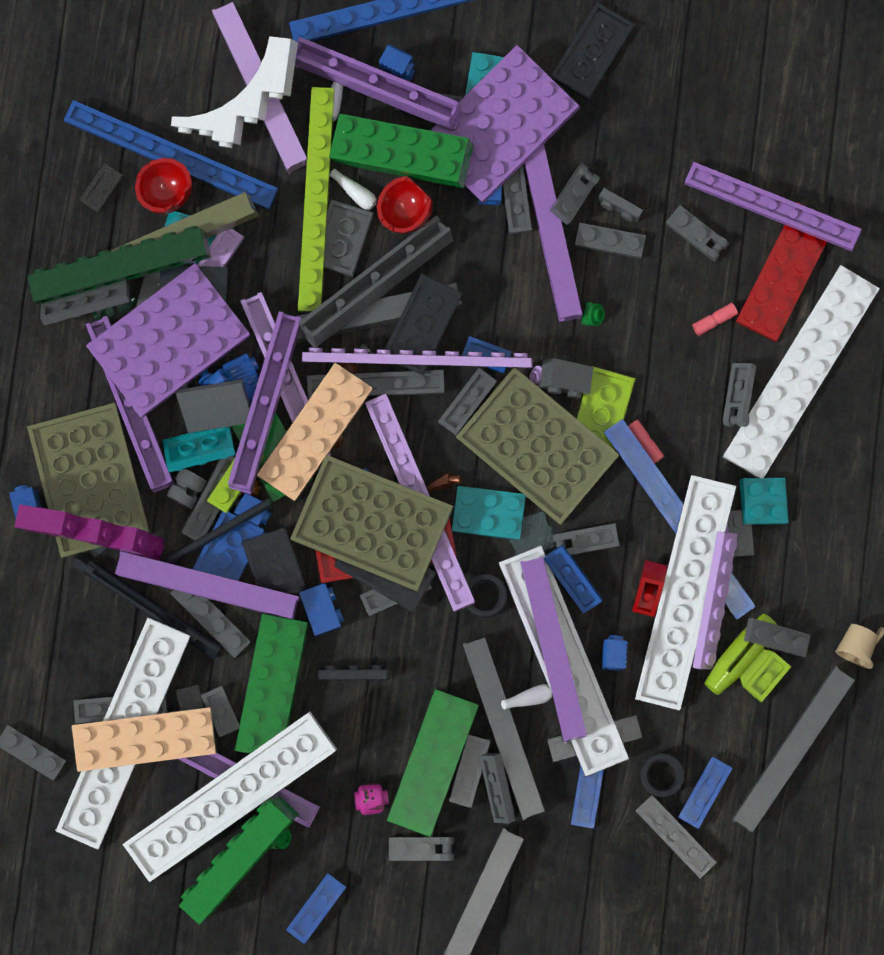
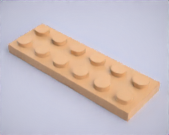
M334 363L257 476L293 501H296L373 388L337 363Z
M211 707L72 725L77 772L216 754Z

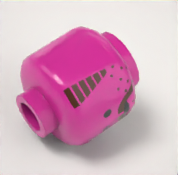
M378 783L361 785L358 791L354 792L356 810H360L363 815L382 813L384 805L389 804L387 790L383 791Z

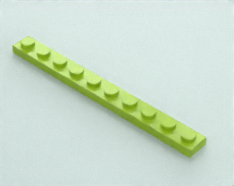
M312 87L298 300L299 312H312L322 304L334 88Z

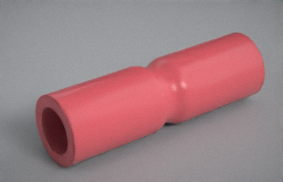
M731 302L715 311L712 315H708L692 324L695 333L700 336L715 328L718 324H722L738 315L737 309Z
M638 419L628 426L654 464L664 457Z

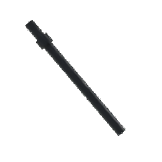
M269 498L265 499L182 549L168 553L161 562L177 565L184 557L272 507L271 500Z

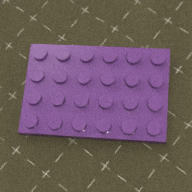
M516 45L459 102L461 113L453 129L449 130L436 124L430 131L466 137L471 140L474 147L464 185L484 203L580 107Z
M195 263L88 343L86 347L138 415L143 418L251 335Z

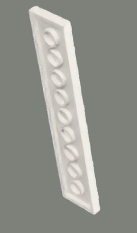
M840 265L750 411L749 425L739 429L723 458L756 478H764L880 288Z
M691 475L635 697L637 700L676 710L681 709L697 645L717 531L725 532L736 486Z
M539 546L499 562V565L551 690L520 561L525 562L541 557L544 558L543 548ZM544 560L587 737L572 740L571 742L585 776H589L629 760L552 570Z
M147 618L103 721L158 714L191 636L151 618ZM136 764L81 771L56 831L99 849Z
M308 712L130 838L123 846L148 881L151 882L334 753L337 748L312 713Z

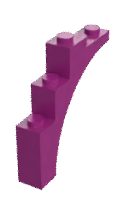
M19 504L15 528L85 542L160 561V556L164 549V539L149 534L147 531L116 525L99 519L80 517L63 511Z

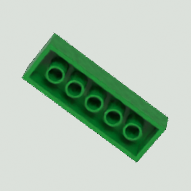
M339 114L329 158L336 164L464 188L474 144L466 137Z
M262 614L235 751L250 754L289 727L309 627L307 622Z
M435 689L387 821L431 837L479 705Z
M280 796L275 799L270 797L267 801L263 802L257 809L259 815L255 814L242 826L241 829L244 832H239L227 843L226 846L229 849H224L211 862L214 866H209L196 879L198 884H193L181 896L183 901L179 907L199 925L211 916L299 816V813Z

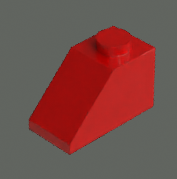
M645 560L632 612L655 617L665 583L667 565Z

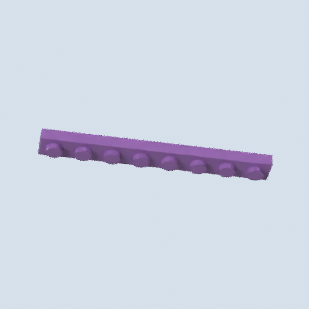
M693 162L685 180V185L849 251H853L861 233V229L695 162Z

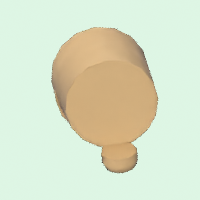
M851 624L835 652L856 665L872 669L873 662L870 659L875 645L884 635V628L880 627L877 634L865 627Z

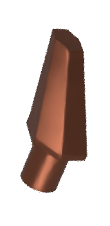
M448 472L427 485V491H437L450 488L452 484H462V475H452L451 472Z

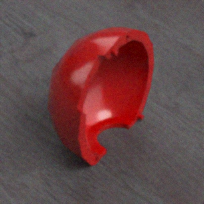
M161 158L153 160L142 167L136 176V198L143 207L155 214H171L183 206L191 194L192 181L190 172L182 163L175 159Z
M408 176L400 177L386 185L379 195L377 203L378 218L383 226L393 232L403 234L414 232L426 224L432 212L433 201Z

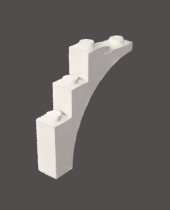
M269 37L266 53L259 70L248 86L236 98L206 114L191 117H172L171 126L178 128L180 133L191 134L192 130L199 131V135L211 136L212 140L219 142L220 147L232 148L233 144L240 145L244 122L257 124L258 120L265 121L269 97L282 99L283 96L291 95L298 42L288 38Z

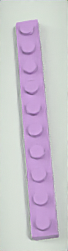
M309 348V352H302V361L533 367V358H528L527 353H514V358H505V353H491V357H482V352H468V357L459 356V352L445 351V356H436V351H422V355H413L412 350H400L399 355H390V350H377V354H368V349H354V354L345 353V349L331 348V353H322V348Z
M384 394L365 402L399 484L430 497L387 395ZM444 530L432 561L453 611L456 612L474 604L475 601Z

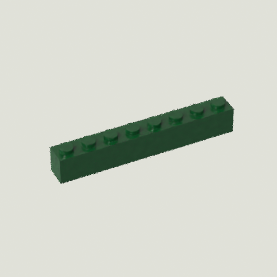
M197 226L185 228L183 233H166L162 235L163 238L158 240L148 238L142 240L141 244L133 246V244L120 246L118 251H101L98 253V256L93 258L83 256L77 258L75 263L68 264V262L56 264L53 269H36L33 271L34 274L27 276L33 302L41 305L125 280L136 279L212 258L206 232Z

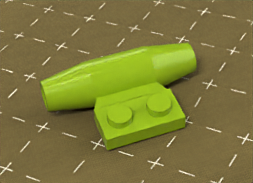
M764 613L757 618V620L777 625L773 619ZM745 628L718 659L704 684L712 692L719 695L740 678L743 688L762 702L791 666L775 652L765 650L764 646L744 641Z

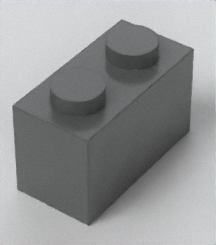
M555 358L543 360L540 387L548 389V393L561 394V392L568 393L567 397L581 398V395L590 394L593 367Z

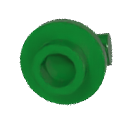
M586 302L581 324L584 326H599L605 318L603 307L597 303Z
M287 828L270 848H287L291 842L290 830Z

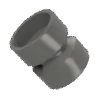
M183 469L179 471L175 478L177 484H173L170 487L166 496L192 510L198 500L197 493H202L207 481L191 471Z

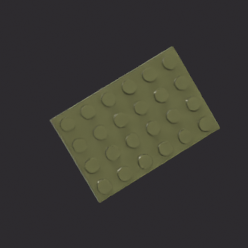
M515 367L456 436L464 445L560 525L619 456L617 452Z
M116 403L27 426L48 509L63 511L80 517L99 519L116 525L139 528L150 534ZM56 537L62 559L103 548L98 545Z
M326 455L290 540L418 592L451 515L453 506Z

